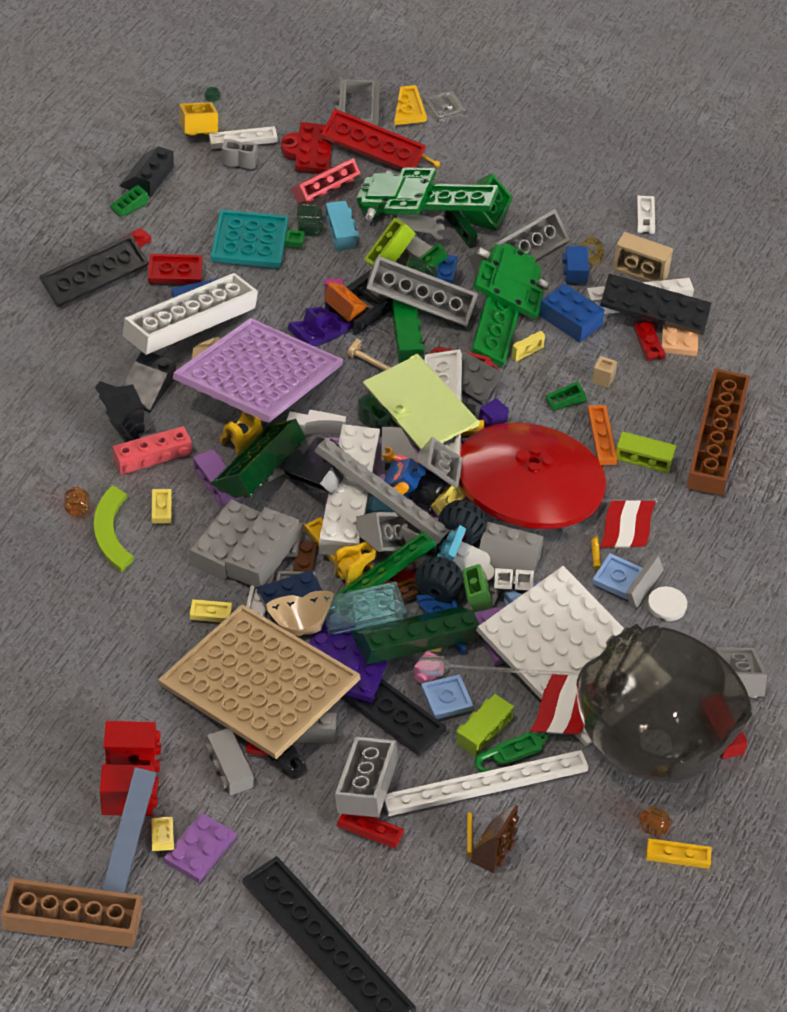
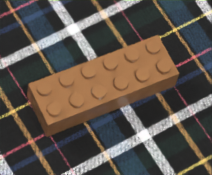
M11 878L1 913L2 928L8 931L134 948L143 910L142 896Z

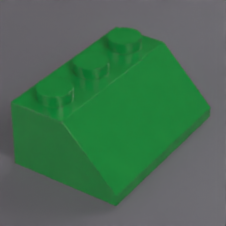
M491 173L477 180L475 184L498 185L499 191L491 211L461 212L471 224L497 230L513 196L495 175Z

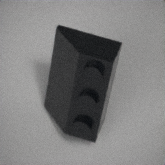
M158 146L143 154L122 181L120 187L131 190L139 185L151 197L173 169L174 151Z

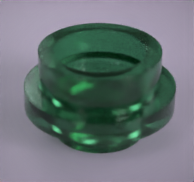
M209 87L206 89L204 97L210 102H215L220 99L221 93L218 88Z

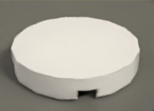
M659 587L649 595L648 608L650 613L658 619L675 621L685 614L687 599L681 591L673 587Z

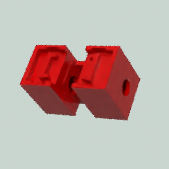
M105 721L103 749H105L106 764H102L99 790L101 815L122 816L135 767L160 772V760H157V755H161V730H157L156 722ZM155 777L145 816H153V808H157L159 777Z

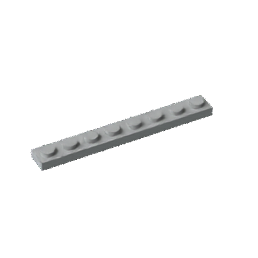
M326 438L316 447L315 452L420 531H424L435 542L439 544L447 536L450 530L446 529L441 522L431 517L426 511L399 493L397 489L383 481L381 477L372 473L365 465L360 464L350 454L336 446L334 442Z

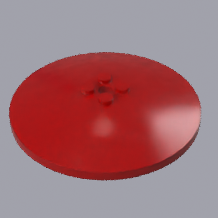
M502 423L488 426L475 432L461 446L460 457L463 459L459 485L476 506L497 519L526 528H563L587 519L602 503L606 489V478L600 462L587 447L563 432L537 424Z

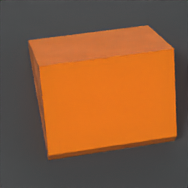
M328 283L324 301L347 321L350 322L368 308L362 300L343 284Z

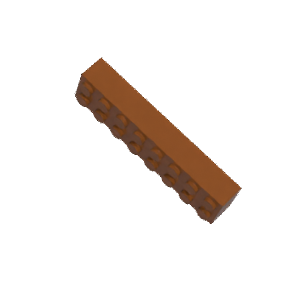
M714 368L686 488L721 496L724 495L750 380L749 375Z

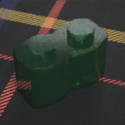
M298 203V231H304L305 236H319V231L323 230V221L319 220L322 219V208H319L318 203Z
M370 394L358 399V419L363 424L369 426V428L380 429L381 437L382 427L391 426L390 412L381 406L378 400Z

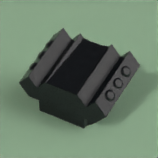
M99 381L95 389L100 394L98 397L106 406L107 411L105 413L111 419L110 423L125 442L140 439L138 434L145 432L144 409L134 385L116 387Z

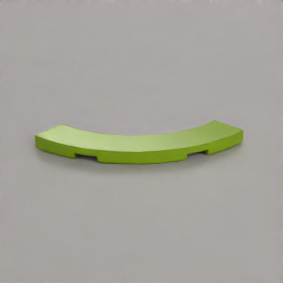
M112 485L97 505L94 516V534L98 548L102 551L106 560L114 568L122 572L134 561V556L119 543L114 532V517L122 503L127 499V493Z

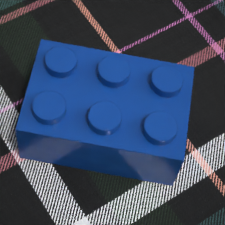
M563 283L541 300L539 316L580 343L603 325L605 309Z

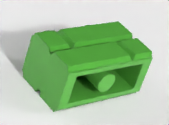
M481 564L463 569L462 574L467 599L473 611L478 612L491 608L493 604L488 579Z

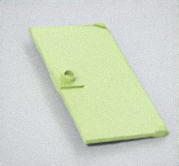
M415 354L410 359L363 381V385L420 450L431 437L443 443L480 424V421L419 354Z

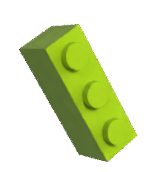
M394 217L363 260L371 267L377 256L396 262L416 233L404 222Z
M622 431L616 449L617 460L669 473L677 445Z
M496 694L490 699L487 698L482 703L481 708L477 712L474 711L470 715L469 720L458 727L456 730V744L476 757L513 719L514 706Z

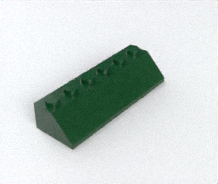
M292 419L267 426L211 481L212 486L234 498H247L253 495L254 490L263 485V481L273 475V471L283 464L282 462L295 449L299 448L301 442L306 438L298 421Z
M459 606L351 630V634L367 665L473 641L477 636L478 632L476 629L480 624L472 610Z

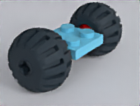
M465 500L453 501L442 509L438 522H441L450 531L438 547L440 552L435 557H430L423 561L415 573V585L420 595L435 597V601L442 603L452 601L460 594L463 588L464 579L462 571L452 561L457 554L461 541L473 545L480 540L486 528V520L482 510Z

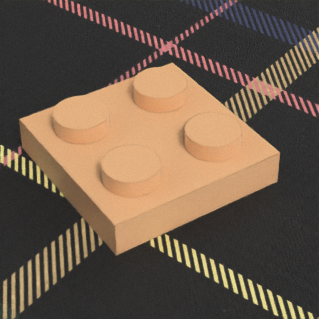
M663 324L661 347L665 353L697 356L698 334Z

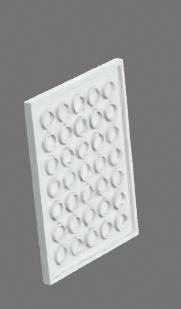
M564 566L483 622L476 629L541 700L552 674L601 677L592 696L587 721L581 733L575 735L585 747L672 680V677Z

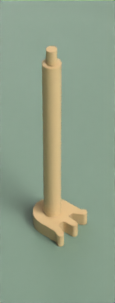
M357 338L347 352V356L351 358L357 356L383 371L391 368L361 352V340Z

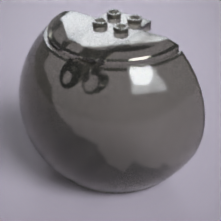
M635 624L630 628H624L617 636L612 635L606 641L607 646L605 650L582 667L576 683L579 714L594 746L607 760L622 771L653 782L680 783L700 773L732 744L753 714L750 712L751 703L743 682L723 657L706 644L685 633L670 628H660L658 625L646 627L642 630L638 624Z

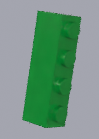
M392 299V318L398 361L402 363L415 354H419L421 357V354H424V344H420V341H422V331H418L420 329V318L416 317L418 316V309Z

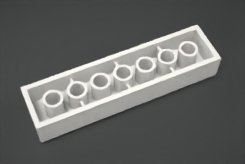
M233 273L124 318L122 336L147 355L255 309L258 291Z
M342 424L339 439L340 447L374 473L380 429ZM345 474L342 482L333 494H328L320 534L319 554L335 556L337 550L361 543L362 538L359 536L356 528V516L366 514L370 495L366 489Z

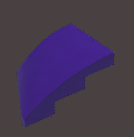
M320 306L307 308L303 321L289 322L287 329L299 340L312 346H318L343 335L353 328V323L340 320L339 315Z

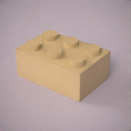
M624 232L616 246L613 270L646 282L666 280L670 270L673 248Z

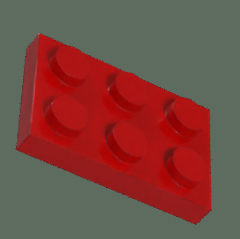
M150 254L148 283L194 284L201 282L203 255Z

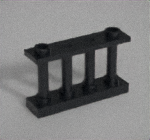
M371 270L346 286L357 297L364 296L376 304L373 308L364 310V314L359 318L355 317L351 320L353 323V335L355 336L365 331L367 327L392 310L391 298L387 297L381 300L366 289ZM325 301V309L335 314L338 313Z

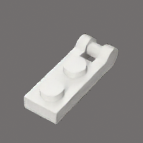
M637 195V233H655L654 196Z

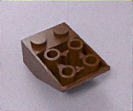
M517 805L491 820L472 850L471 863L492 873L495 872L497 867H502L506 859L505 854L507 851L511 852L516 843L514 837L518 828L515 826L520 817L517 815Z

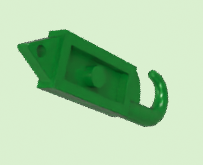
M528 732L497 744L494 748L478 754L474 760V765L479 772L493 770L482 767L481 762L486 759L492 758L498 764L508 765L541 752L542 746L548 739V735Z

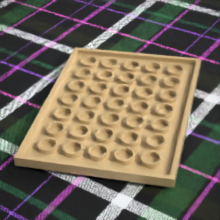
M242 604L160 677L158 682L163 688L277 759L361 678L360 674Z

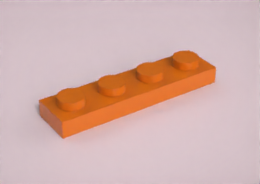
M606 405L588 406L587 412L596 457L601 465H617V455Z

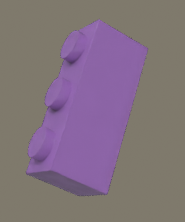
M212 449L193 457V470L220 507H223L231 499L237 501L241 497L234 498L212 486L211 481L226 468L221 455H217L215 450Z

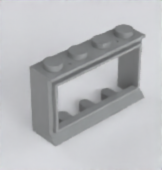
M341 78V83L337 84V94L340 95H337L336 109L345 113L346 93L372 94L371 119L362 120L378 126L380 78L376 81L342 80Z

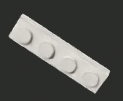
M275 126L209 133L211 149L222 148L224 140H236L255 144L278 142Z

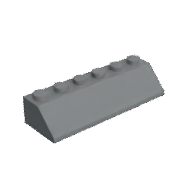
M556 209L539 214L482 248L489 252L496 244L503 246L507 243L517 249L524 250L525 253L538 259L570 239ZM478 250L468 255L475 272L478 271L480 262L483 259L485 260L483 256L477 254Z
M377 256L374 260L366 287L367 290L465 327L468 325L478 293L380 256Z

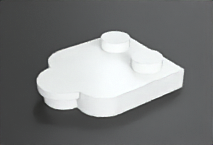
M461 541L457 554L452 561L460 567L461 571L465 568L481 564L488 581H490L494 577L495 572L488 553Z

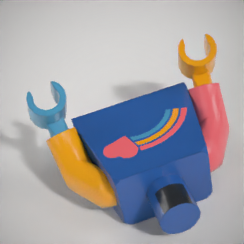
M385 447L387 454L382 453L386 462L395 460V462L391 463L384 481L397 489L403 496L414 491L421 476L426 474L425 467L419 465L415 459L401 454L395 455L391 447Z

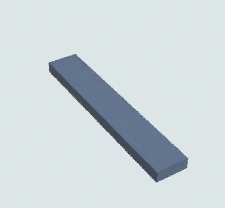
M136 767L134 769L102 888L104 891L125 893L156 772Z

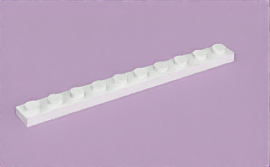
M582 750L387 793L384 806L388 816H393L587 772L589 766Z

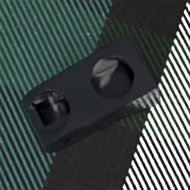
M293 745L285 750L277 759L268 754L271 760H275L290 778L306 769L303 758Z

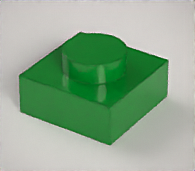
M288 229L285 246L302 248L305 232Z

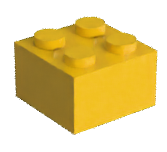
M212 102L180 103L179 123L187 135L193 136L197 133L209 135V133L218 132V112Z

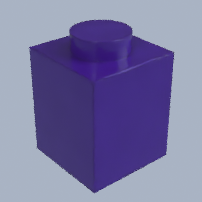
M495 398L480 408L479 420H484L485 427L505 423L508 419L509 408Z

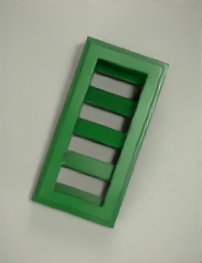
M137 185L111 204L110 208L119 217H122L147 204L148 194Z
M578 381L545 395L552 411L587 401L586 394ZM556 398L558 403H554L552 399Z

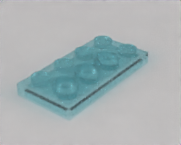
M397 582L334 595L325 618V623L329 635L407 618V611Z

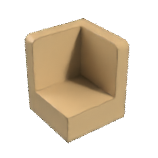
M600 356L594 367L592 383L609 388L615 378L617 361Z

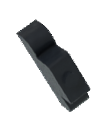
M316 437L304 453L301 450L292 452L280 469L290 479L332 495L342 482L344 473L315 452L316 447L325 440L324 438ZM330 439V441L334 442L336 446L342 449L335 440Z

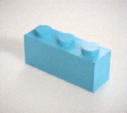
M346 201L326 203L325 216L336 251L355 249L357 241H359L358 230L355 231L356 225L355 220L352 219L351 207L348 208Z

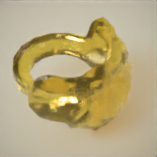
M587 236L586 241L582 242L579 246L584 247L587 244L596 245L597 255L588 258V262L594 265L604 256V246L596 237Z

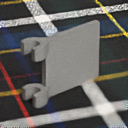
M436 213L433 216L396 215L397 219L404 222L413 231L431 233L436 239H443V234L437 233V231H444V225L436 221L437 219L443 220L444 215L442 213Z

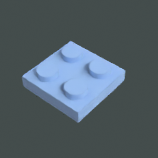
M610 553L594 576L592 584L627 600L626 591L643 568Z
M460 674L421 684V690L432 716L436 719L473 711L472 701Z

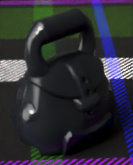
M427 474L421 476L417 488L410 492V500L413 503L428 505V511H424L430 515L433 511L431 505L445 490L443 481L438 479V477Z

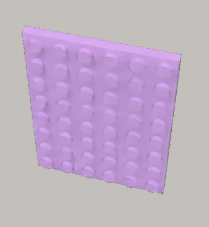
M250 318L176 370L173 374V379L183 385L196 389L198 392H203L214 399L225 402L231 407L238 408L246 414H251L261 421L269 423L341 367L343 359Z

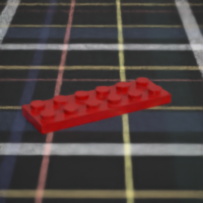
M334 109L321 133V138L401 171L403 168H416L426 150V145L337 109Z

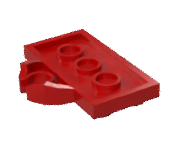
M300 122L299 133H289L282 138L281 151L284 154V158L296 160L295 171L319 174L329 169L331 142L321 138L325 124Z

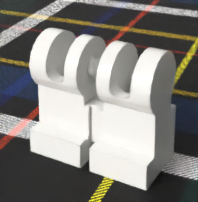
M495 568L494 588L512 589V583H514L516 590H530L533 587L534 571L515 569V576H513V569Z

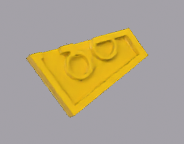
M417 86L400 87L394 125L426 122L427 116Z

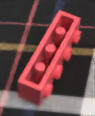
M354 158L291 187L297 203L304 201L307 204L314 200L313 197L317 195L321 197L328 193L327 190L332 189L333 191L341 187L340 184L343 182L347 184L354 181V177L361 173Z
M182 426L112 446L113 460L120 474H125L191 455L192 441L185 427Z

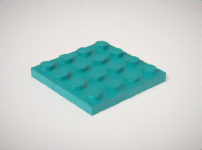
M220 209L211 252V262L281 268L289 216Z

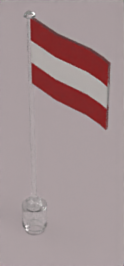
M656 496L655 498H603L602 502H610L605 518L604 537L599 548H645L650 535L651 514L654 505L659 503V498Z
M425 655V657H420L419 673H424V675L443 676L444 672L448 673V669L551 675L543 692L538 716L529 731L539 733L579 735L587 721L592 696L600 679H605L603 672L601 674L449 665L448 660H444V656Z

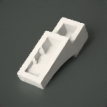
M309 410L308 415L290 411L287 421L296 419L304 435L314 433L341 434L342 424L346 425V416Z

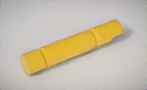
M596 535L591 540L593 568L594 570H599L601 560L598 535Z

